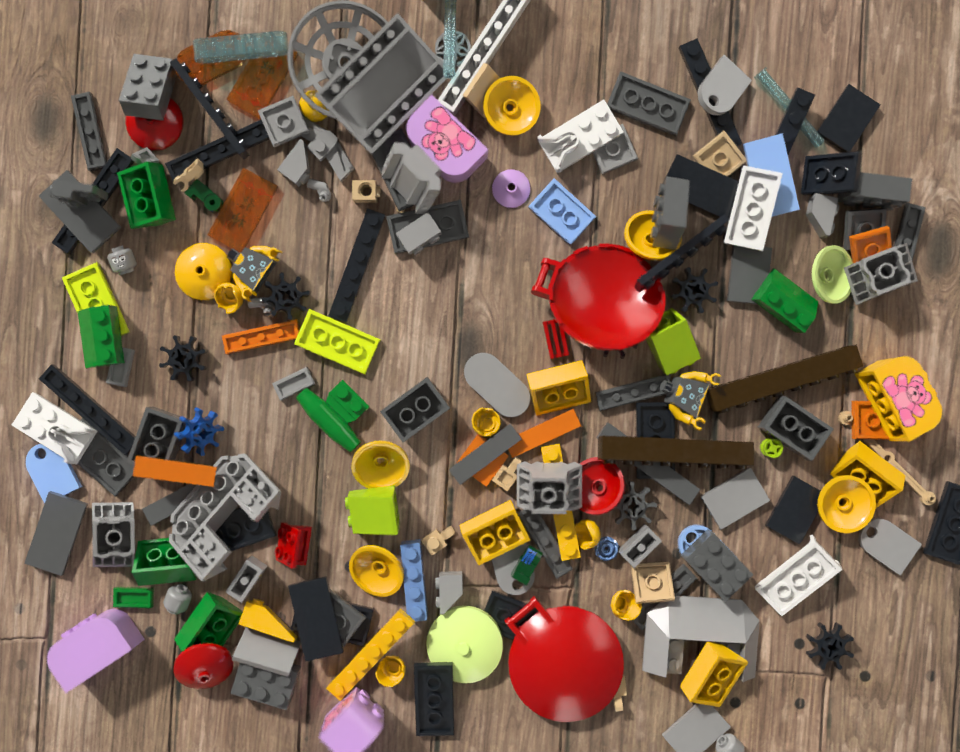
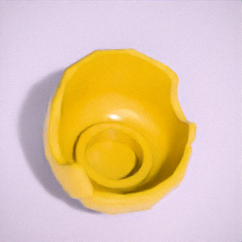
M317 90L305 93L315 104L329 111L314 96L318 92ZM301 97L299 108L306 118L312 122H318L327 117L313 109Z
M232 283L219 285L214 293V299L218 304V308L225 309L226 314L235 313L243 304L244 298L240 289Z
M479 408L474 412L471 420L474 431L483 437L493 436L499 431L501 425L500 416L491 408Z
M585 519L575 524L578 545L583 550L593 548L599 543L601 533L595 521Z
M629 590L617 591L612 597L610 604L613 614L626 621L636 619L642 609V604L635 603V596Z
M387 655L381 659L375 672L378 682L384 687H394L399 684L405 676V663L396 655Z

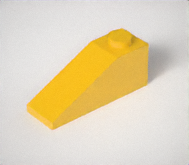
M253 598V601L249 600L246 602L239 625L293 643L297 641L298 636L290 630L269 606L264 605V601Z

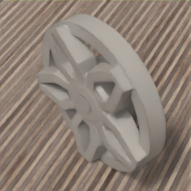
M456 30L443 32L435 44L436 56L448 67L460 66L471 50L469 39L464 33ZM450 35H458V36H456L455 39L453 40V38H452ZM446 36L450 39L449 42L446 41ZM462 37L461 42L458 43L457 40ZM443 39V43H444L445 45H442V46L438 47V46H439V43H440L441 40ZM464 41L467 43L468 50L462 46ZM446 55H448V56H447L448 62H446L445 60H443V59L441 58V56H446ZM457 56L464 57V59L456 63Z

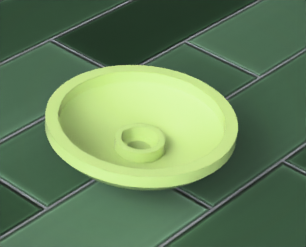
M834 245L823 248L817 254L812 266L814 289L823 301L830 304L843 302L851 293L844 268L853 264L848 252L840 246Z

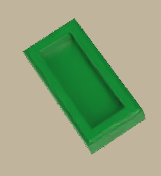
M115 587L113 588V607L152 608L154 607V588Z

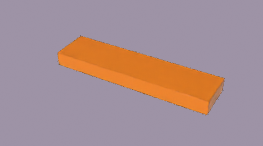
M295 319L222 335L225 353L232 354L295 340L300 328L298 320Z
M574 409L519 433L518 435L521 437V440L508 449L511 457L514 458L580 427L581 424Z
M136 456L133 476L214 487L217 467Z

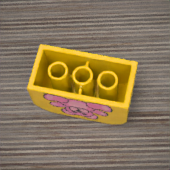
M902 356L878 360L854 373L868 401L871 402L874 413H877L881 421L880 424L886 436L889 437V441H911L933 429L940 422L942 407L937 398V392L931 386L927 373L915 359Z

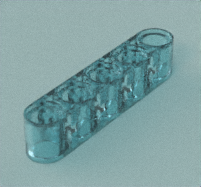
M272 31L193 40L194 61L196 63H215L285 56L288 53L287 33L284 31Z

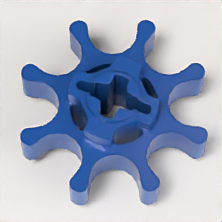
M195 407V417L192 420H188L184 416L179 418L186 424V427L182 432H175L174 436L178 439L186 438V443L181 447V450L189 453L193 446H197L196 453L204 456L206 444L211 443L215 447L219 446V443L214 441L213 436L217 431H224V427L219 424L213 426V420L218 416L217 413L210 411L208 416L203 418V410Z

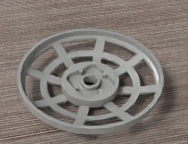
M352 1L327 2L309 11L293 30L288 46V69L296 90L313 109L334 119L336 118L330 111L315 104L303 90L313 85L319 91L322 87L318 82L326 78L330 80L342 68L340 59L347 58L350 60L362 48L359 43L355 42L357 32L364 35L369 41L374 37L370 31L359 25L362 13L372 18L382 28L388 23L372 8ZM334 9L354 10L352 22L338 21L328 24L323 12ZM316 16L321 28L311 37L307 46L297 42V37L302 28ZM348 28L347 39L336 40L331 30ZM323 34L329 42L324 52L313 48L316 41ZM294 50L305 54V69L308 78L301 82H298L293 66ZM311 57L322 60L323 71L313 75L310 62Z

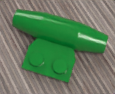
M344 380L339 382L329 392L326 401L308 388H305L296 397L309 418L331 440L351 453L361 443L348 423L356 421L370 406Z

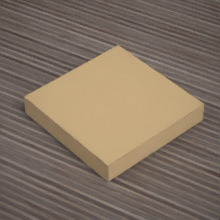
M483 63L462 95L484 118L486 117L483 110V101L486 91L496 80L500 79L495 71L486 63Z
M722 131L693 155L699 164L726 176H730L747 162L744 155L725 131Z
M669 562L638 564L635 568L631 565L636 604L675 600Z

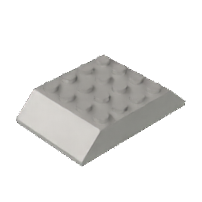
M397 13L314 96L372 154L452 72Z

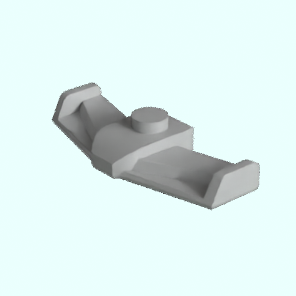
M303 116L310 133L301 137L311 142L306 147L320 161L327 158L342 182L354 170V167L338 142V138L331 131L325 130Z

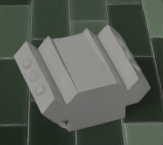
M394 143L382 167V178L391 179L390 188H395L405 198L406 204L416 205V214H426L440 192L441 180L439 177L442 175L441 169L417 144L410 149L406 143Z
M907 243L889 248L844 268L855 305L918 281Z
M525 461L517 464V507L523 510H532V514H566V510L574 511L581 508L582 465L576 462L566 464L563 462L543 463L538 461L532 464Z
M133 502L92 503L93 567H133L135 554Z

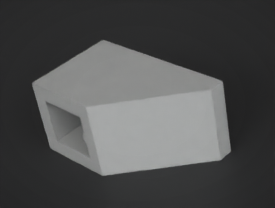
M815 193L809 197L806 217L818 236L826 238L833 233L835 228L833 221L834 216L837 215L839 210L838 198Z
M462 571L439 572V577L435 578L436 589H439V597H436V608H440V614H445L463 594Z

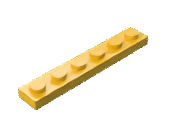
M560 444L541 447L543 463L563 462ZM566 510V514H553L561 560L581 558L572 511Z
M400 608L329 683L326 689L341 701L406 633L415 620Z

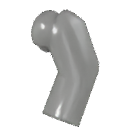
M309 178L307 188L317 190L319 199L322 202L329 201L331 199V192L325 182Z
M263 297L250 299L251 302H248V307L262 308L263 313L267 317H270L271 312L275 310V306L271 302L261 303Z

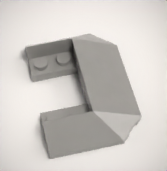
M247 454L221 456L213 465L217 467L214 487L196 485L171 514L170 522L173 525L172 534H169V543L201 581H206L227 569L223 562L231 554V550L215 532L238 505L256 522L262 518L270 507L279 510L281 490Z
M675 596L674 601L660 602L646 613L642 670L667 678V673L682 674L684 640L713 641L723 644L748 661L747 666L739 677L742 682L753 679L756 673L760 620L741 599H728L725 602L722 598Z

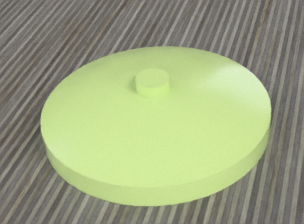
M456 606L449 608L445 614H440L432 623L427 635V653L430 662H453L454 682L473 683L486 678L496 669L502 656L503 637L496 621L485 611L473 606Z

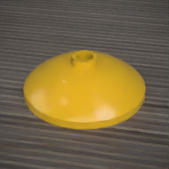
M506 76L496 80L486 91L483 101L484 115L491 127L499 133L510 136L520 135L531 129L538 120L541 109L540 98L534 86L527 80L517 76ZM511 105L512 111H508L506 106Z
M654 211L638 212L627 221L624 229L625 241L635 254L648 260L659 261L664 260L680 247L682 237L676 250L654 247L653 238H650L652 227L655 225L652 222Z
M198 243L191 245L180 254L176 261V282L180 289L191 298L197 300L214 299L215 290L219 285L231 283L233 276L231 271L232 263L227 258V254L213 244ZM199 267H202L203 272L199 274L197 270Z
M373 441L363 445L355 452L352 458L351 469L354 478L366 488L393 485L397 487L407 478L410 463L406 452L398 445L388 441Z
M850 475L838 476L830 480L822 488L818 497V512L822 521L829 528L840 533H853L861 530L871 521L876 508L875 495L871 487L864 480ZM843 499V504L840 505L839 501Z
M367 545L357 549L350 558V574L355 583L365 592L374 596L386 597L396 593L402 586L404 581L402 565L390 551L379 546Z

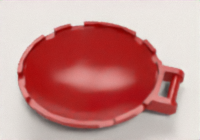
M607 243L579 248L561 262L543 258L536 284L531 289L533 295L549 300L556 321L570 337L583 345L600 350H621L637 345L648 338L660 323L666 303L665 290H663L660 278L647 291L644 289L639 293L634 288L637 279L653 268L645 261V258L638 256L631 249L624 246ZM548 270H552L554 273L548 289L544 288L543 284Z
M533 596L530 602L516 614L504 620L515 634L509 652L508 667L510 679L521 701L533 712L553 721L576 722L597 714L614 698L623 678L624 658L616 634L601 617L576 606L563 605L562 607L545 609L540 601ZM534 608L538 610V612H536L520 627L516 625V623L519 620H521L525 615H527L531 610H533Z

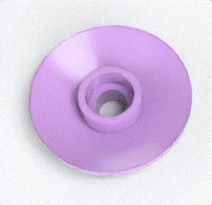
M505 170L498 174L493 182V196L504 207H518L528 199L530 183L527 177L520 171ZM510 184L515 186V189L512 191L508 189Z

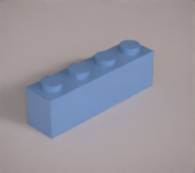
M421 539L402 541L400 548L404 571L407 614L415 622L426 621L428 618Z

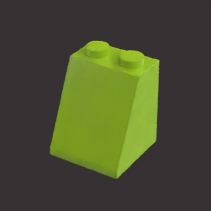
M673 308L664 311L657 328L645 340L659 368L666 375L678 372L679 369L694 364L701 357L687 320Z
M395 485L349 491L348 497L345 498L346 509L350 510L348 525L352 527L353 534L398 535L400 517Z

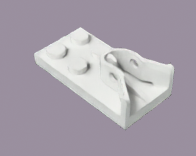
M602 100L545 136L539 135L537 139L558 174L616 139L624 132L605 100Z
M743 166L724 244L763 251L783 173Z
M34 392L31 393L12 423V426L63 457V462L68 464H78L98 432Z
M810 535L809 544L755 585V589L783 616L839 573L842 567L838 560H834L816 541V538Z

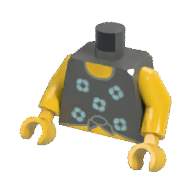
M252 246L250 249L245 247L241 253L233 248L229 251L227 258L234 262L231 271L234 273L233 279L236 286L240 289L242 297L248 302H251L249 298L252 294L257 296L256 292L259 291L276 263L279 262L276 256L278 253H283L281 250L268 246Z
M692 371L682 373L680 377H673L671 382L664 380L660 385V391L667 393L665 403L669 405V410L675 419L688 425L692 424L695 430L701 431L702 428L697 427L696 423L702 422L705 424L703 418L697 417L709 387L707 381L717 386L720 383H714L712 378L721 376L717 373L709 376L708 373Z

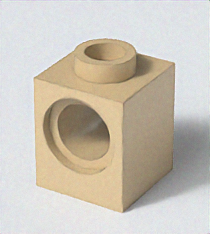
M352 180V200L354 203H377V198H381V187L377 186L376 180ZM371 188L372 192L369 196H363V189Z

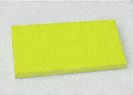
M98 262L62 277L76 311L104 305L117 306L121 336L130 333Z
M309 309L294 344L366 374L380 339Z

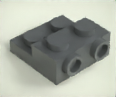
M53 180V185L50 187V196L59 199V203L67 204L68 207L79 208L80 205L87 206L88 201L100 203V200L107 201L108 199L106 191L92 184Z

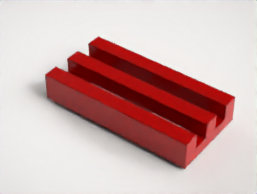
M556 319L542 322L550 359L568 356L569 352L565 333L559 326L564 353L560 351L555 323H558ZM550 324L557 352L554 355L547 326Z

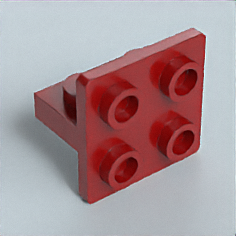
M281 522L278 530V546L275 549L276 560L292 569H295L296 565H306L312 527L290 525Z

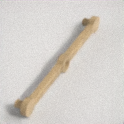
M850 411L841 412L838 417L839 422L843 425H848L852 429V413ZM862 439L883 459H885L886 455L889 456L887 462L906 475L905 482L920 496L922 504L930 506L935 503V494L926 491L895 461V456L892 452L885 451L874 439Z

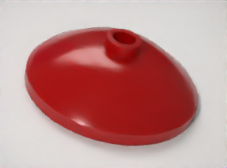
M170 98L164 120L152 119L148 121V118L126 116L125 124L130 138L142 148L147 147L151 151H159L169 148L179 139L183 131L184 119L180 107Z
M598 457L582 461L580 463L582 465V507L579 509L591 515H602L610 512L620 503L624 495L625 479L622 471L616 464H604V460H598ZM600 485L603 486L602 491H598Z
M203 643L191 646L181 652L174 662V676L178 682L189 688H212L225 681L232 673L234 667L233 656L225 647L217 644Z

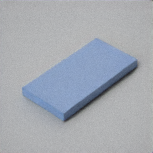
M783 133L744 143L743 148L748 167L783 173L772 217L800 210Z

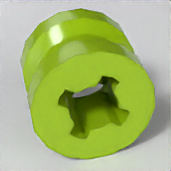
M766 438L760 444V451L767 457L776 458L782 454L783 445L777 439Z

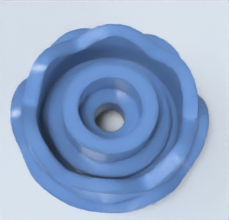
M602 537L595 546V554L601 560L609 561L617 556L618 543L611 537Z

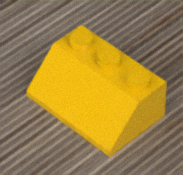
M582 360L526 374L536 416L591 402L588 375Z
M861 441L848 449L830 472V475L834 478L850 475L864 480L874 492L876 508L903 491L906 475Z
M511 500L459 525L462 536L478 566L530 541Z
M707 641L680 687L690 702L720 707L747 666L748 661L723 644Z

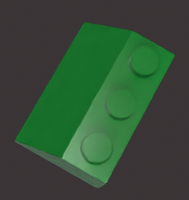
M147 161L117 172L130 229L158 226L176 220L163 164Z
M775 268L771 270L751 299L796 333H805L816 318L818 301Z
M104 305L77 311L85 369L124 364L117 306Z
M169 538L138 541L132 568V575L138 586L195 581L197 579V575L169 543Z
M206 592L174 640L182 652L191 646L203 643L223 646L239 624L243 611L223 597Z

